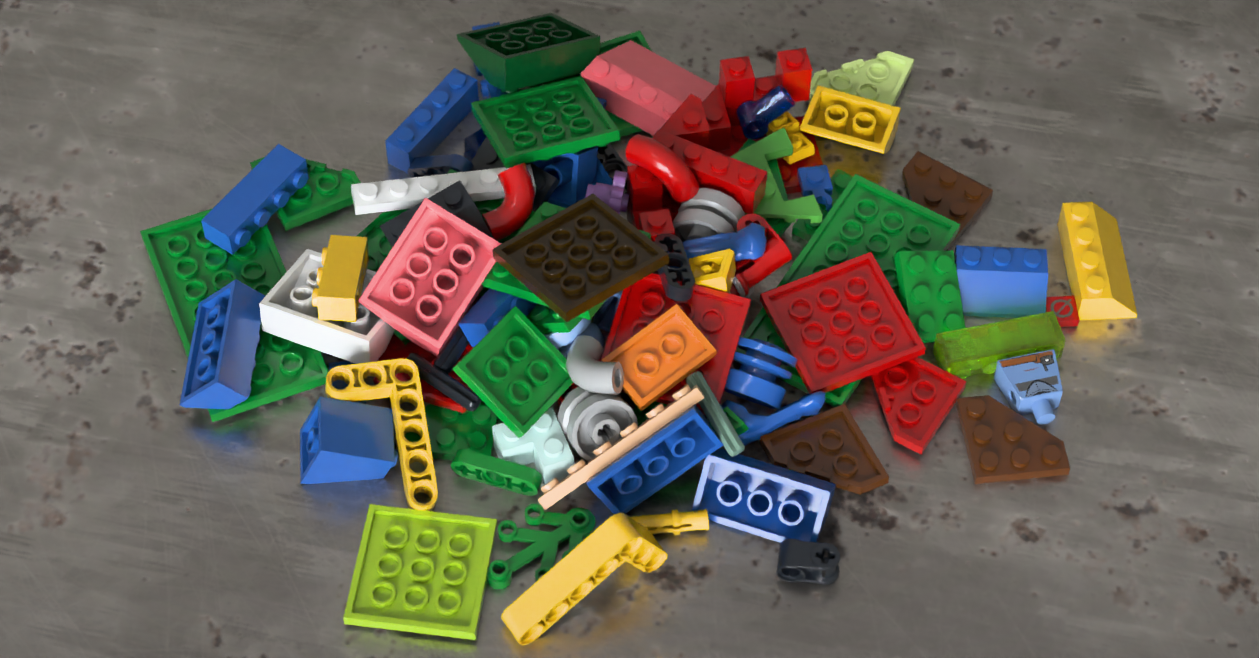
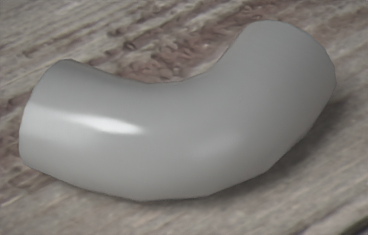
M587 335L575 338L566 360V369L573 383L588 392L619 394L624 382L622 365L619 362L599 361L603 348L595 338Z

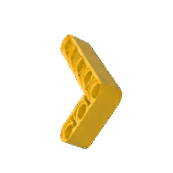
M401 358L333 367L326 376L325 393L328 398L356 402L390 397L408 509L433 511L438 498V489L417 365L409 359ZM398 373H406L411 377V379L406 382H401L395 377V375ZM373 376L380 383L372 386L366 384L363 379ZM336 380H342L348 384V387L336 389L332 383ZM410 402L416 409L406 412L400 407V404ZM408 432H415L421 439L417 442H410L404 435ZM419 462L425 466L426 470L417 473L412 471L409 465ZM420 492L425 493L430 497V501L428 503H419L415 500L414 495Z
M617 513L607 519L509 605L502 613L501 619L520 645L529 644L542 635L625 561L641 571L649 573L659 568L666 561L668 555L647 528L626 514Z

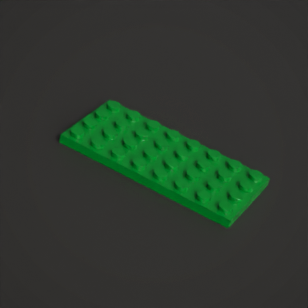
M855 174L777 287L872 252L901 303L894 254L899 251H946L958 234L960 224ZM763 307L743 335V338L760 339L779 346L787 352ZM737 348L736 352L745 354L746 351ZM780 366V368L787 370L793 375L791 379H778L807 394L809 393L795 367ZM862 379L826 392L825 403L834 408L846 404Z
M212 209L140 231L187 357H189L198 304L235 279L266 296L287 272L267 224L260 227L251 236L249 242L245 246L240 247L233 255L205 239L201 220ZM260 324V341L255 354L256 365L252 372L250 383L251 393L244 402L230 409H207L212 422L325 385L326 376L329 371L321 352L262 331V324Z

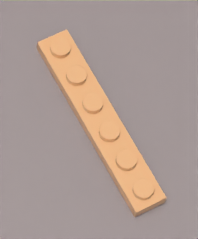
M687 384L672 395L675 401L666 407L660 403L646 413L649 419L638 426L636 422H633L619 432L622 438L614 444H611L608 440L593 451L596 456L587 463L581 459L569 467L567 471L570 475L560 482L555 477L542 486L540 489L543 494L539 496L538 501L546 510L704 399V394L698 385L691 389Z

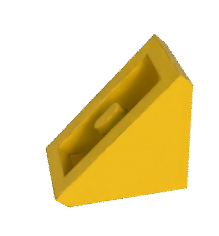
M726 249L689 258V264L696 285L726 293L730 292L736 272L733 250Z

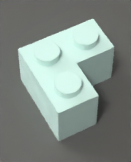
M552 407L520 438L504 423L492 426L494 448L498 458L521 465L534 462L538 472L543 476V485L555 477L560 482L570 475L567 469L574 464V456Z

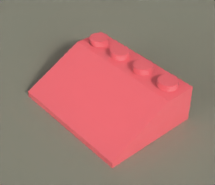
M631 40L598 55L581 72L582 78L594 95L607 100L605 110L653 136L690 94L701 98L703 102L716 87L712 83Z
M425 198L358 302L411 342L438 357L458 327L459 321L466 315L484 287L482 284L486 276L491 271L495 262H497L493 257L492 249L501 245V243Z

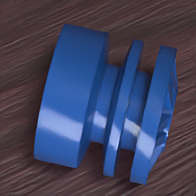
M740 337L738 348L746 352L745 354L735 352L734 361L741 365L739 369H730L725 391L750 402L780 410L786 390L775 383L776 377L791 379L793 374L780 368V366L796 367L798 359L772 343L756 338L747 339Z

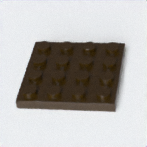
M594 194L587 196L492 249L493 257L500 265L566 322L669 263V256L666 251Z

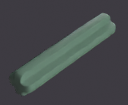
M697 371L686 378V382L691 389L698 385L704 394V399L698 403L729 455L733 457L743 452L745 446L701 372Z

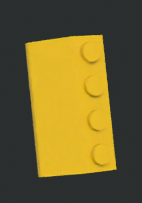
M1093 202L1062 203L1057 226L1071 296L1074 295L1079 319L1137 318V310L1117 219Z

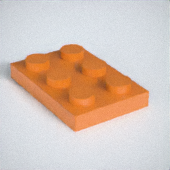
M676 304L603 358L602 362H619L622 365L624 373L622 389L642 411L716 355V349Z

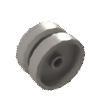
M699 188L698 193L692 199L681 202L678 214L673 221L675 236L684 242L720 233H736L737 223L745 213L740 204L725 193L709 188Z
M580 386L568 393L561 403L558 413V422L566 440L572 445L578 455L587 461L596 456L593 451L608 440L611 444H614L622 438L619 432L633 422H636L638 425L637 416L620 394L588 392Z

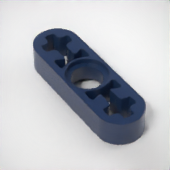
M458 154L415 157L407 172L413 178L447 174L450 168L456 172L473 171L474 165L470 160Z

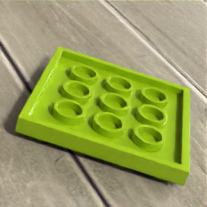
M369 504L343 617L344 624L476 640L487 584L488 568L491 563L497 532V519Z

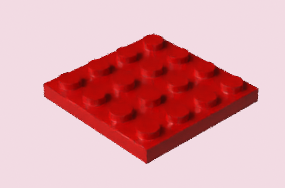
M872 252L760 294V301L786 351L798 359L795 368L809 394L818 391L829 392L925 354V345Z
M654 273L623 289L600 361L677 304L716 349V355L694 372H701L717 401L721 404L735 352L738 348L739 338L742 335L749 312L751 299L695 284L691 299L676 301L665 294L660 275ZM686 378L658 398L656 402L669 405L675 401L672 395L687 385ZM695 404L700 409V411L704 415H706L703 409L701 408L700 404Z

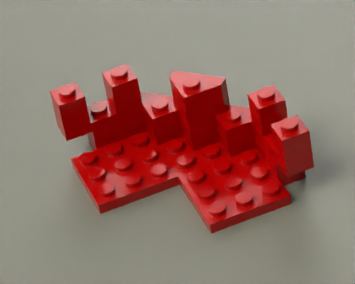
M806 48L778 51L775 75L758 78L754 76L749 56L720 60L719 84L703 102L701 98L690 94L660 130L729 157L736 154L749 138L758 142L767 137L760 124V118L770 115L774 111L781 110V104L809 100L812 67ZM804 116L794 117L799 122V129ZM800 131L814 144V155L792 164H788L783 157L776 159L786 194L801 192L797 177L798 168L823 165L814 134ZM637 165L627 166L628 222L638 230L650 233L653 242L660 234L675 235L673 221L678 214L681 202L674 200L665 185L651 172Z

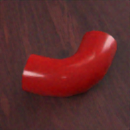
M640 134L633 136L629 140L625 154L627 160L655 175L665 185L674 200L679 202L688 201L698 193L700 185L686 162L664 144Z
M525 163L518 164L498 174L505 193L504 201L496 209L482 214V218L496 241L510 236L523 227L532 213L535 191L531 175Z

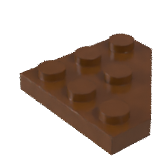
M920 151L916 152L902 171V179L904 185L907 186L909 200L960 224L958 234L946 251L952 249L992 198L993 190Z
M989 395L957 398L956 407L975 484L1069 474L1070 465L1062 440Z
M845 404L760 436V444L772 465L834 483L837 488L859 495L888 484L889 475Z

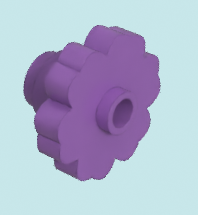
M615 170L612 185L596 182V185L588 184L586 197L594 194L619 215L620 211L626 212L629 194H624L627 172Z

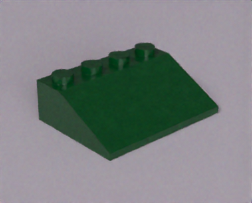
M553 13L457 34V40L489 84L501 89V92L504 93L517 92L519 88L538 87L548 81H563L565 77L572 75L581 76V72L600 55L599 35Z

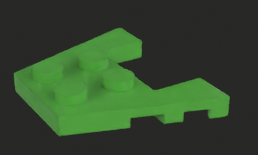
M785 128L775 131L731 156V158L767 171L765 195L754 214L760 215L765 220L766 218H780L784 222L796 223V219H811V223L822 222L823 214L814 194L788 201L783 200L767 163L769 160L793 155V146Z

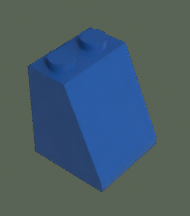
M320 396L300 429L301 484L384 479L391 467H395L398 459V450L394 448L396 433L392 409Z

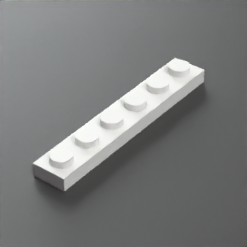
M526 165L531 175L534 191L536 194V184L534 181L531 166ZM503 167L351 184L355 213L360 215L410 209L421 203L425 198L428 199L459 180L473 202L504 198L505 193L498 174L509 168Z

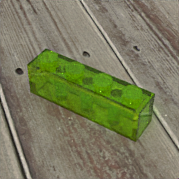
M1054 311L937 333L933 353L939 368L961 379H965L972 375L995 373L997 361L1052 349L1055 351L1056 359L1061 358L1066 339Z

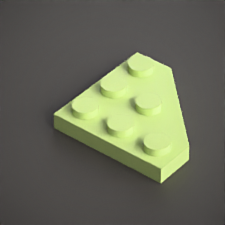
M885 51L877 54V58L863 61V59H858L841 64V68L827 72L825 69L815 72L811 79L810 97L807 101L811 102L817 85L894 106L913 68L914 59Z

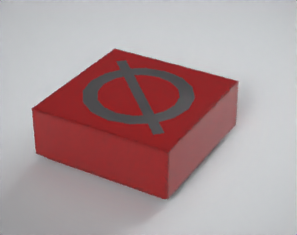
M1074 295L1047 297L1045 317L1048 328L1078 326L1080 319Z

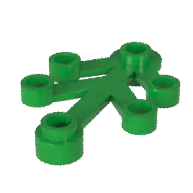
M539 504L528 505L524 512L526 523L531 526H538L542 523L559 527L552 532L518 528L511 520L502 521L498 525V537L501 541L506 543L519 541L533 544L506 561L495 560L491 562L487 574L488 584L494 589L507 588L512 583V573L543 554L541 567L535 572L536 583L540 576L545 575L555 566L559 543L570 537L569 548L563 553V559L584 538L594 531L596 520L593 513L585 508H574L567 514L544 511ZM533 512L540 514L535 518L529 516ZM584 520L585 522L577 524L574 521ZM505 529L513 530L510 534H504L502 531ZM498 569L505 570L501 574H496L493 572Z

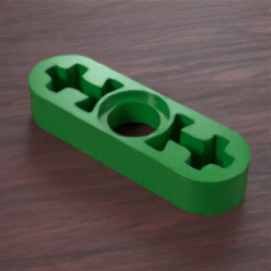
M468 449L457 450L451 463V469L461 477L527 496L536 495L543 481V476L531 467Z

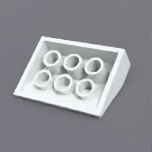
M306 249L259 303L262 331L355 364L376 362L386 350L395 329L361 303L356 322L319 320L318 307H313L312 295L313 289L319 288L317 285V272L319 267L324 266L322 265V253ZM367 269L362 294L376 274L375 271Z

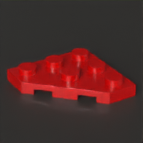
M919 357L871 375L893 441L921 455L956 403L957 398L964 391L967 382Z

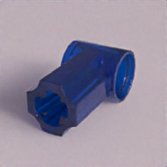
M779 85L757 102L747 101L741 104L736 112L743 134L748 139L753 140L763 137L768 131V124L795 106V102L788 91L782 85Z

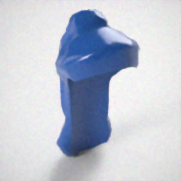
M752 222L736 233H720L687 240L682 243L688 261L689 258L731 249L734 251L735 262L744 259L756 260L762 257L767 242L765 227ZM668 266L671 268H679L677 266Z
M823 391L812 394L808 393L799 400L766 416L751 414L744 406L730 400L724 401L720 406L722 409L726 406L730 408L749 428L744 433L738 435L743 445L746 446L751 442L760 440V436L771 433L789 422L800 419L802 416L818 415L826 397Z

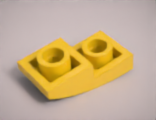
M786 109L774 111L770 115L760 118V124L767 136L781 128H785L793 146V155L783 157L788 164L815 154L814 144L800 132L799 122Z

